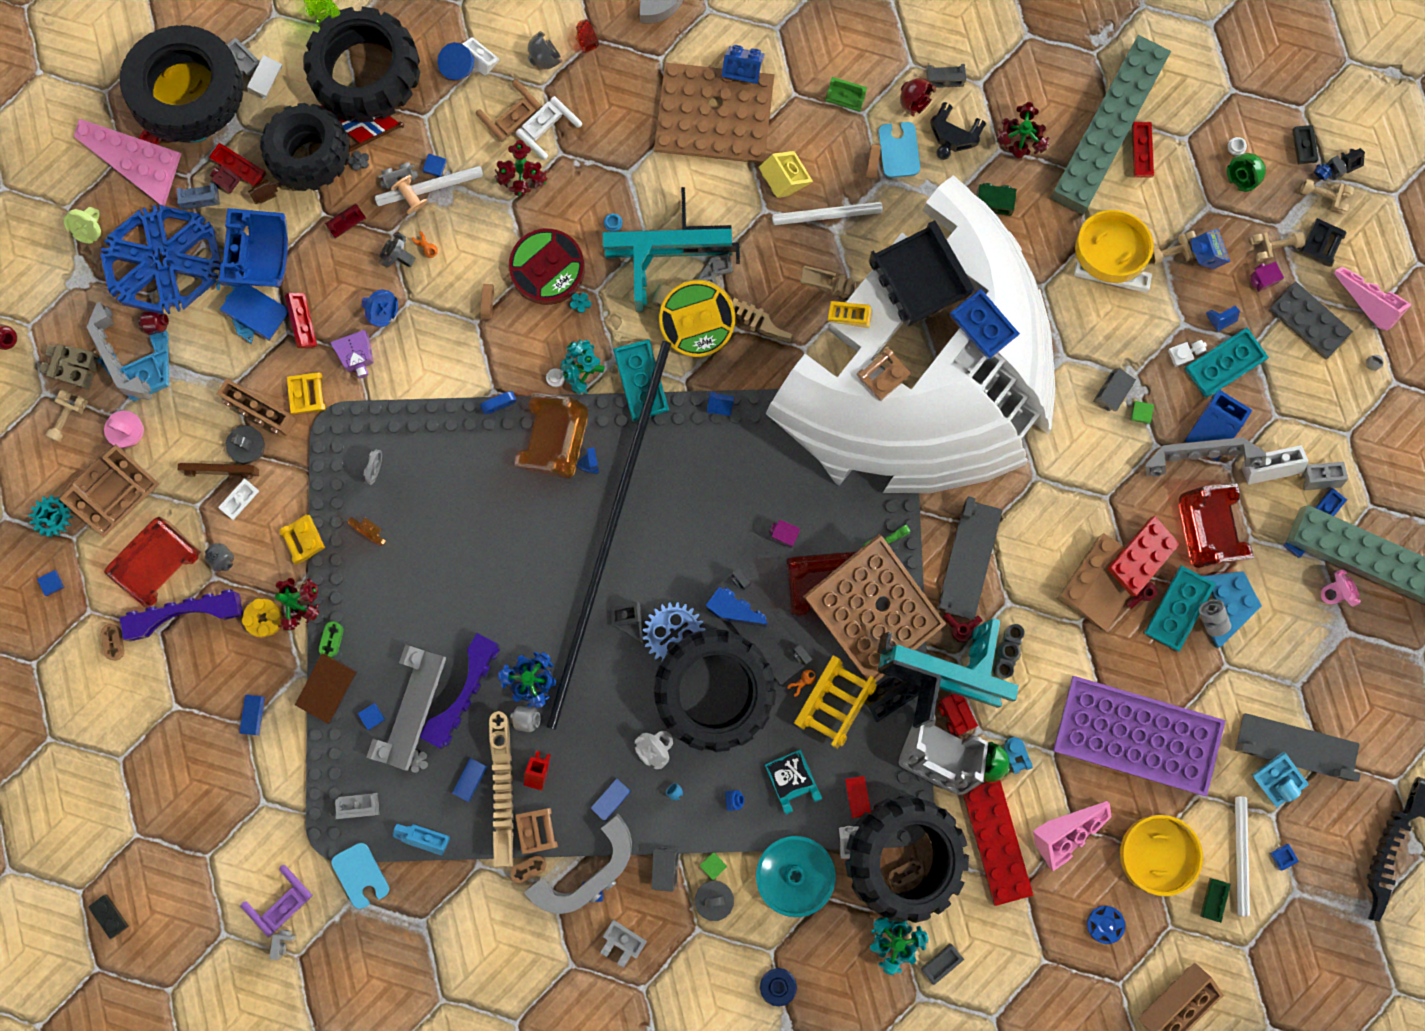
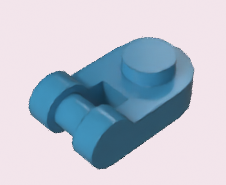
M1016 737L1009 738L1004 744V750L1009 756V765L1012 773L1015 775L1020 773V770L1032 769L1033 766L1023 741ZM1021 756L1022 762L1016 763L1015 757Z

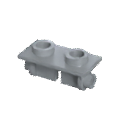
M408 162L399 165L400 169L393 171L392 168L381 171L382 175H379L378 178L383 177V181H380L382 188H391L398 182L397 178L399 177L402 179L411 175V181L415 180L418 177L417 171L412 170L415 164L410 166Z

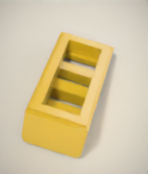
M831 301L827 321L869 328L872 308L866 304ZM837 307L840 308L839 317H835ZM845 309H848L847 318H844ZM853 310L856 311L855 319H852ZM861 312H864L863 320L860 319Z

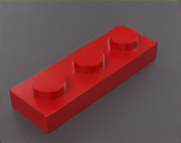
M1133 122L1134 178H1152L1154 176L1152 122Z
M221 143L216 146L209 156L210 160L220 166H225L252 186L259 184L267 174L263 169Z
M287 293L285 299L297 348H315L318 345L305 293Z

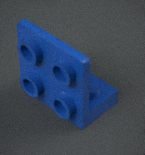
M740 45L729 46L724 57L721 77L757 84L765 53H761V50L754 48L746 50Z

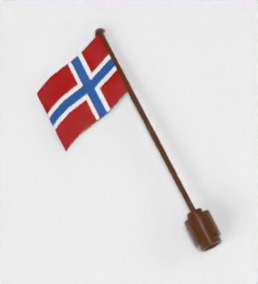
M382 115L373 117L374 122H358L356 117H352L351 121H347L337 117L346 133L359 142V144L350 147L349 152L400 127L404 128L403 122H397L391 116L383 119ZM267 179L253 186L248 192L255 204H262L276 197L277 187L282 184L280 182L274 184L273 181L269 183Z

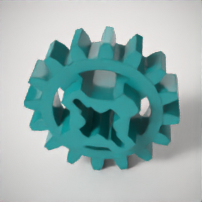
M50 495L48 499L43 496L42 502L35 501L37 507H31L34 513L29 514V517L33 518L29 523L36 525L33 530L39 532L40 535L53 537L54 533V535L60 536V531L67 532L66 525H72L68 522L69 519L74 517L69 515L72 510L59 499L60 497L56 498ZM52 504H56L60 508H55ZM42 524H47L50 528H45Z

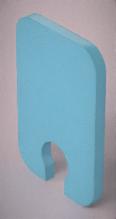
M901 122V130L904 134L899 139L891 135L892 123L884 124L879 128L883 172L888 178L914 176L920 171L916 128L911 122Z
M357 843L333 857L332 867L354 907L362 909L370 905L368 898L363 895V889L366 886L374 887L378 900L388 894L389 885L366 844Z

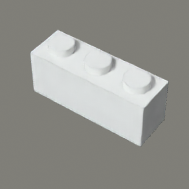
M1302 445L1267 452L1266 465L1260 467H1245L1244 460L1242 471L1247 484L1250 485L1304 473L1308 459Z

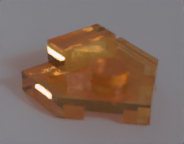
M352 517L347 521V524L377 545L383 546L385 540L378 536L383 529L366 517L361 523Z

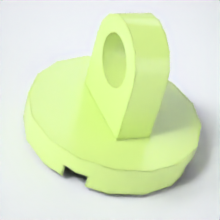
M88 207L85 211L74 209L70 210L64 217L66 230L68 232L71 231L73 233L72 236L78 241L90 244L101 236V229L97 223L99 219L98 209Z

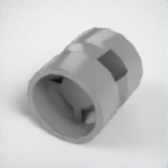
M1209 600L1200 606L1199 613L1206 632L1210 636H1222L1230 631L1232 625L1224 603L1221 600Z

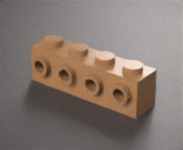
M227 378L217 392V395L223 399L221 401L223 404L230 408L234 405L239 408L237 411L246 417L250 414L255 417L253 421L262 426L264 424L271 426L269 430L278 435L281 433L288 435L297 420L288 412Z

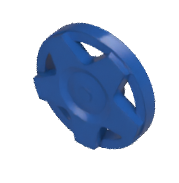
M1099 906L1089 914L1087 929L1091 937L1097 942L1112 944L1123 936L1125 920L1117 909L1111 906ZM1104 909L1102 915L1096 914L1099 910ZM1114 912L1119 916L1120 919L1114 918ZM1091 921H1092V922L1095 924V926H1096L1093 931H1092V928H1091ZM1121 928L1120 933L1117 936L1116 930ZM1102 936H1106L1108 941H1104L1099 938Z

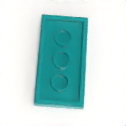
M1246 327L1184 369L1205 399H1207L1218 390H1221L1266 361L1269 356L1248 327Z
M649 339L613 349L633 421L639 420L656 364ZM661 380L650 417L669 412Z
M1180 565L1144 634L1180 652L1200 615V606L1208 600L1216 583Z

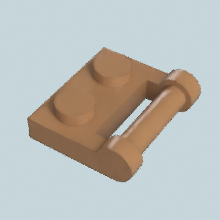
M888 347L864 370L861 369L857 373L860 380L880 401L912 374ZM889 360L891 365L872 381L869 376Z
M551 808L515 815L522 854L558 847L557 841L555 842L550 817V814H552ZM538 816L543 817L547 839L546 844H541L537 822Z

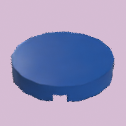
M453 42L447 44L438 55L439 70L448 79L462 80L469 76L473 70L474 58L468 47L461 43Z

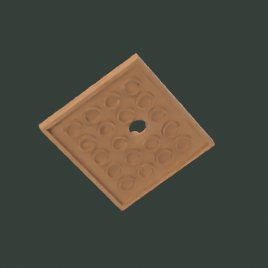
M665 62L654 152L762 164L765 161L775 74L760 73L758 83L755 84L721 77L722 68ZM714 97L720 98L723 105L718 110H713L708 104L710 99Z
M880 534L803 596L866 681L872 676L877 682L885 675L877 672L881 656L880 653H877L881 635L887 632L892 633L890 646L892 647L900 645L916 650L946 625ZM880 597H887L888 607L884 611L877 610L875 606L877 599Z

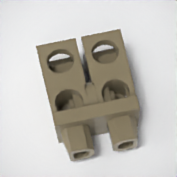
M58 343L56 346L48 345L46 355L52 357L51 363L43 362L39 370L53 380L89 391L94 378V374L91 372H96L99 364L97 359L100 356L91 351L64 346Z

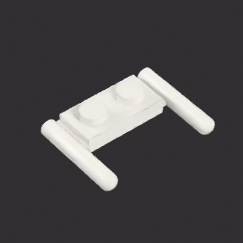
M554 96L521 129L516 131V135L542 160H546L548 155L534 141L540 138L562 115L577 128L582 126V122Z

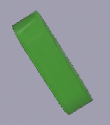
M331 621L326 624L319 646L320 654L325 653L327 655V651L324 648L328 647L330 641H332L331 648H333V652H329L328 656L333 658L337 655L344 631L340 623ZM334 625H336L338 633H334L333 638L331 639L332 632H330L329 629L334 628Z

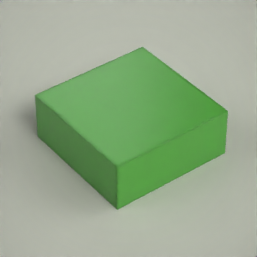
M1135 401L1130 421L1150 424L1154 405Z
M713 852L700 867L714 880L727 868V865Z

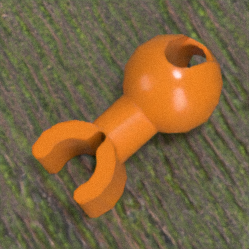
M419 231L422 241L415 240L412 237L414 244L423 248V253L426 257H435L438 253V248L436 245L428 243L423 232Z
M805 670L798 682L788 685V689L792 686H799L794 697L800 694L801 688L805 685H812L816 681L815 672ZM810 672L814 673V677H810Z

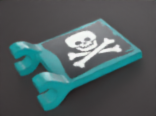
M801 749L765 764L786 815L793 812L789 801L810 792L814 802L822 800Z

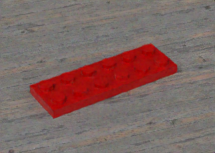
M1001 780L979 784L966 794H963L994 906L1034 896Z

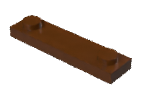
M178 463L177 469L187 477H195L196 474L238 475L244 479H252L253 476H259V469L254 465Z

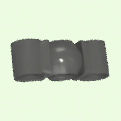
M1012 624L1005 629L1002 642L997 647L998 659L996 660L993 672L1001 680L1010 678L1013 675L1015 662L1021 656L1020 645L1022 644L1025 631L1019 624ZM1011 628L1017 629L1019 633L1018 638H1013L1010 635ZM1006 647L1013 649L1012 657H1008L1005 654ZM1001 665L1008 668L1006 676L1002 675L999 671Z

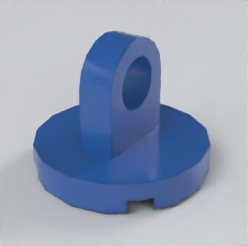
M381 289L375 291L370 297H363L361 307L365 308V317L370 324L376 327H384L390 324L389 321L395 318L398 311V300L392 292Z

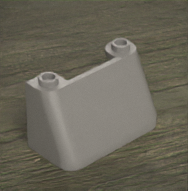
M935 715L932 722L918 728L913 727L912 724L899 757V765L902 768L957 795L966 794L983 782L988 742L978 736L968 737L964 741L934 726L936 721Z

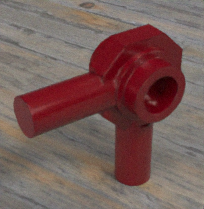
M1149 581L1139 594L1128 601L1126 605L1132 609L1142 600L1151 601L1157 596L1158 589Z
M949 613L943 616V619L953 628V638L960 643L968 641L972 637V629L982 622L981 617L978 615L967 624L958 623Z

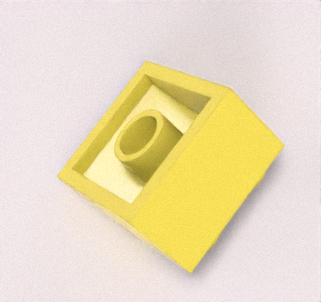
M795 151L772 154L759 166L762 176L767 180L773 194L777 198L789 196L813 182Z

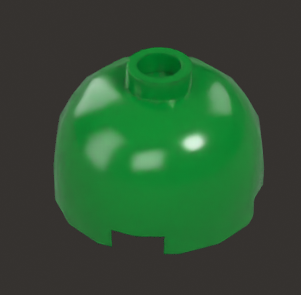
M1243 153L1234 157L1230 165L1227 166L1229 182H1234L1239 187L1238 190L1243 192L1255 189L1263 182L1266 175V166L1263 160L1252 153Z
M988 742L983 779L987 783L999 781L1008 774L1010 769L1007 752L994 742Z

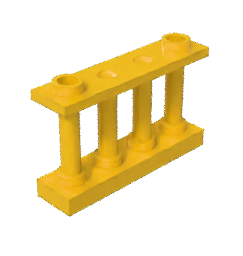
M833 655L794 724L803 730L809 726L833 739L831 745L838 749L839 746H843L846 742V734L868 695L873 694L877 685L875 684V678L872 676L865 681L843 669V662ZM840 675L863 688L858 698L835 687L832 683L834 677ZM830 692L852 704L853 707L849 714L845 715L824 703L822 698L825 693ZM820 709L842 721L843 724L838 733L814 720L813 714L815 710Z

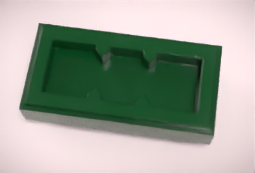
M1209 878L1200 917L1222 923L1230 883Z

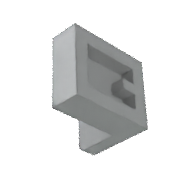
M279 930V933L273 934L269 959H281L282 955H285L287 947L284 940H295L297 935L291 934L292 931Z

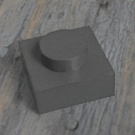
M1338 155L1331 158L1326 164L1332 169L1330 173L1334 181L1341 178L1347 172L1345 162Z

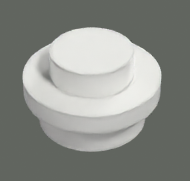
M1235 137L1229 141L1227 148L1232 155L1238 156L1246 151L1247 145L1243 138Z
M557 368L551 369L546 376L548 384L552 387L562 386L565 382L563 371Z

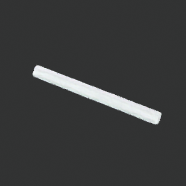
M480 166L414 184L410 187L416 195L480 178L483 176V171ZM399 189L375 196L378 206L405 199Z
M881 202L779 213L773 214L772 221L774 225L877 214L882 213L883 206Z
M1237 796L1235 798L1237 912L1239 916L1247 917L1250 915L1247 797Z

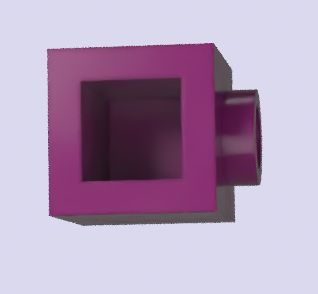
M1276 261L1268 265L1263 263L1255 267V271L1250 275L1251 284L1258 292L1274 286L1284 279Z
M779 519L777 524L773 523L769 533L772 534L771 540L792 549L800 528Z

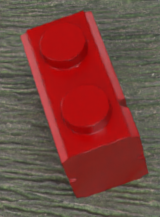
M952 694L938 701V711L942 717H946L948 721L946 727L950 734L954 733L956 737L978 727L963 696Z

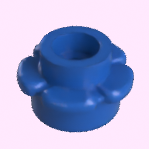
M1328 165L1316 166L1314 174L1324 181L1328 177H1332L1330 173L1332 169Z

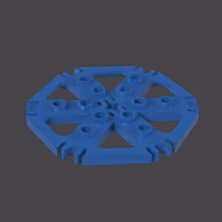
M154 205L153 212L148 213L146 208H143L144 215L142 216L141 210H138L111 232L107 239L104 240L106 245L110 247L107 249L101 248L103 253L100 254L108 291L113 297L120 294L116 298L119 303L124 306L164 314L165 308L166 312L170 314L172 306H175L179 312L181 310L179 304L181 303V307L184 310L217 282L216 279L219 276L217 273H213V271L220 270L222 261L214 228L210 222L202 225L205 222L203 216L198 213L159 205L160 211H158ZM174 218L187 221L188 224L167 240L164 226L165 219ZM137 225H143L148 246L124 241L123 237ZM206 239L209 241L212 253L210 259L185 254L200 240ZM160 253H161L162 256L164 257V259H163V266H162L161 262L159 261V260H160V257H161V256H160ZM121 260L139 264L121 280H115L112 267L114 261ZM175 273L200 278L202 283L188 296H181ZM153 279H156L160 301L152 304L136 300L135 295Z

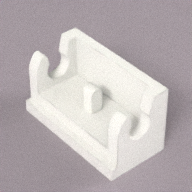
M263 55L247 86L248 93L265 100L282 68V64Z
M244 479L218 508L234 520L260 491L247 479Z

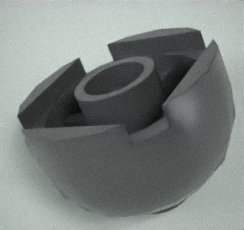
M539 31L528 43L530 55L528 60L533 66L538 65L541 69H551L560 64L562 59H560L561 56L550 40H545L543 38L545 34Z

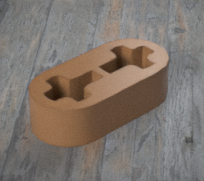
M872 144L866 178H876L881 145Z
M483 284L481 319H492L493 284Z
M107 624L101 630L104 655L109 660L117 661L124 655L122 632L119 626ZM110 628L115 630L112 637L107 635V632H110ZM113 645L115 649H118L115 656L110 654V651H113Z
M535 856L516 865L511 870V879L516 883H522L542 873L547 867L545 858ZM535 859H537L538 862L542 861L543 865L540 866L541 870H538L537 868L533 870L530 869V866L535 864ZM519 868L522 871L527 868L528 872L523 874V879H520V877H515L516 869Z
M910 860L892 869L888 874V881L895 887L903 886L922 876L924 866L918 860ZM913 863L915 866L919 865L918 874L914 872L907 874L906 871L912 868L911 865ZM896 872L898 875L904 873L905 876L900 878V883H897V881H892L893 873Z

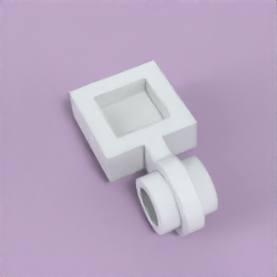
M1202 340L1191 344V349L1187 342L1170 348L1168 352L1174 366L1178 367L1193 361L1192 353L1194 352L1196 355L1207 351L1206 343H1203Z

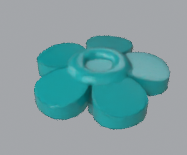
M575 293L572 295L573 301L570 303V307L577 309L579 313H584L585 308H590L592 303L590 300H587L588 295L586 293H582L580 296Z

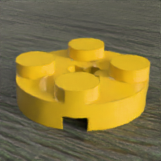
M255 599L245 608L242 623L245 629L253 636L260 638L272 636L281 628L278 627V624L281 623L280 618H282L281 609L271 600ZM264 613H266L265 617L267 618V621H262L260 623L258 618L259 615H263Z

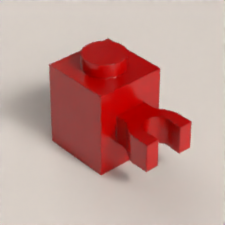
M536 751L535 758L530 757L523 786L542 791L548 776L551 755L547 754L545 759L539 758L540 751Z

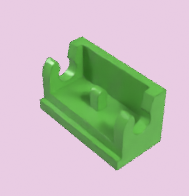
M832 77L825 102L860 112L867 87Z

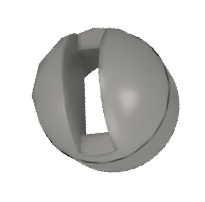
M1372 355L1366 361L1367 367L1372 371L1380 369L1384 363L1380 355Z

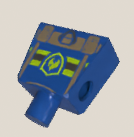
M1219 229L1208 231L1191 239L1192 251L1195 253L1199 265L1216 269L1230 262Z

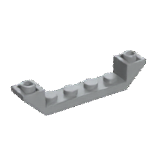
M101 302L96 303L87 329L116 387L125 395L146 400L152 399L149 393L151 388L146 380L142 381L138 376L129 380L127 375L121 372L120 369L123 367L120 361L114 358L113 354L115 351L113 347L105 340L108 337L104 329L114 325L111 318L114 315L108 306L105 307Z
M1243 437L1163 445L1146 463V476L1159 477L1165 475V461L1196 460L1202 457L1216 458L1223 455L1237 456L1244 454L1245 467L1251 466L1256 468L1266 465V452Z

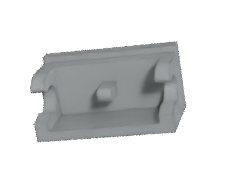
M1344 462L1307 465L1305 472L1301 475V477L1306 479L1303 484L1304 491L1329 489L1332 487L1340 488L1348 480Z
M378 793L338 797L335 800L336 819L379 815Z

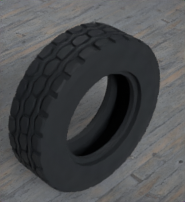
M174 25L155 30L140 39L130 49L121 66L122 70H120L119 77L120 90L133 117L144 130L167 141L190 142L215 134V132L220 131L232 120L240 107V102H242L243 80L232 51L220 37L203 28L190 25ZM196 63L204 66L211 72V81L207 90L198 99L190 103L170 105L157 100L153 95L157 78L163 71L173 65Z

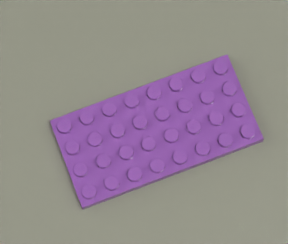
M1072 676L1053 752L1191 793L1207 796L1226 720Z

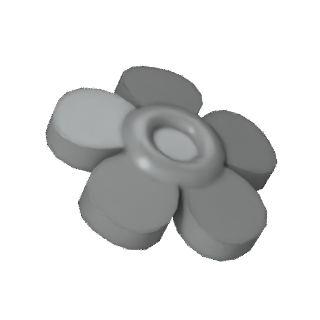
M417 750L414 751L410 764L412 772L417 773L420 768H427V761H423L427 758L425 752L418 753Z

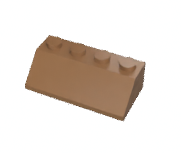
M1194 962L1185 969L1184 973L1176 981L1171 983L1170 987L1162 995L1157 997L1156 1001L1148 1009L1143 1011L1138 1019L1147 1031H1189L1224 995L1213 978Z

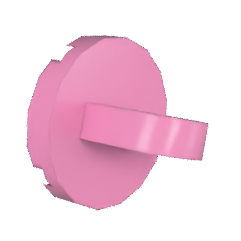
M124 410L112 414L107 419L104 427L105 437L112 445L117 444L123 449L136 445L141 440L144 432L141 419L134 413Z
M1346 570L1336 571V582L1322 589L1321 598L1325 603L1337 604L1346 600L1352 607L1360 604L1361 600H1358L1360 598L1358 589L1352 578L1345 576L1347 574ZM1331 589L1335 590L1337 594L1334 600L1327 598V592Z

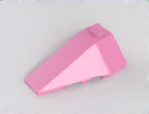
M1340 267L1334 272L1335 276L1370 320L1381 330L1388 331L1411 306L1410 303L1390 291L1388 294L1380 291L1379 285L1365 283L1363 277L1344 267Z
M1106 801L1050 820L1033 831L1035 845L1052 871L1068 862L1073 857L1071 853L1078 846L1082 848L1086 844L1085 839L1091 833L1095 834L1112 817L1110 803Z

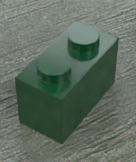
M991 183L979 184L976 196L985 202L995 214L1012 216L1015 210L1017 189L1008 185L999 187L993 186Z

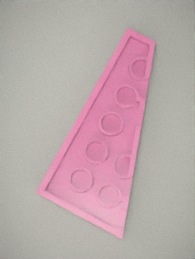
M79 119L74 137L160 205L165 206L182 153Z

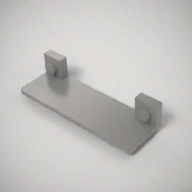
M405 644L399 663L413 668L388 743L372 739L366 758L408 771L438 686L446 657Z

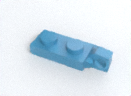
M396 824L393 831V837L401 840V842L443 856L450 841V837L414 824L407 827Z

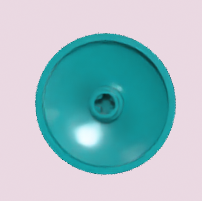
M788 836L773 842L763 852L757 864L756 883L762 899L771 909L784 916L805 917L817 912L828 902L835 887L836 873L830 855L819 843L806 837Z

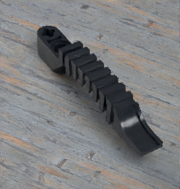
M1419 776L1412 784L1403 813L1399 811L1391 812L1390 816L1395 817V819L1387 820L1386 825L1388 827L1383 829L1382 833L1384 836L1379 839L1381 844L1376 846L1375 851H1377V854L1373 855L1372 860H1374L1373 865L1370 864L1369 868L1371 874H1367V879H1369L1367 886L1373 897L1369 920L1380 922L1391 896L1392 890L1380 887L1379 883L1395 885L1396 882L1395 880L1381 877L1382 873L1394 875L1395 870L1384 867L1385 864L1394 866L1395 861L1387 858L1389 855L1396 856L1397 851L1391 850V847L1400 846V842L1394 841V838H1405V834L1400 833L1399 830L1410 832L1412 828L1408 826L1410 820L1417 817L1425 818V779Z

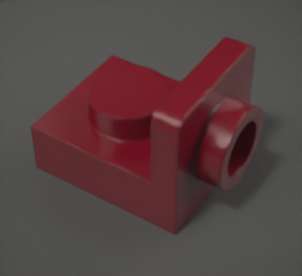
M223 165L220 168L215 167L210 174L212 177L210 182H214L229 194L232 193L241 180L240 177Z

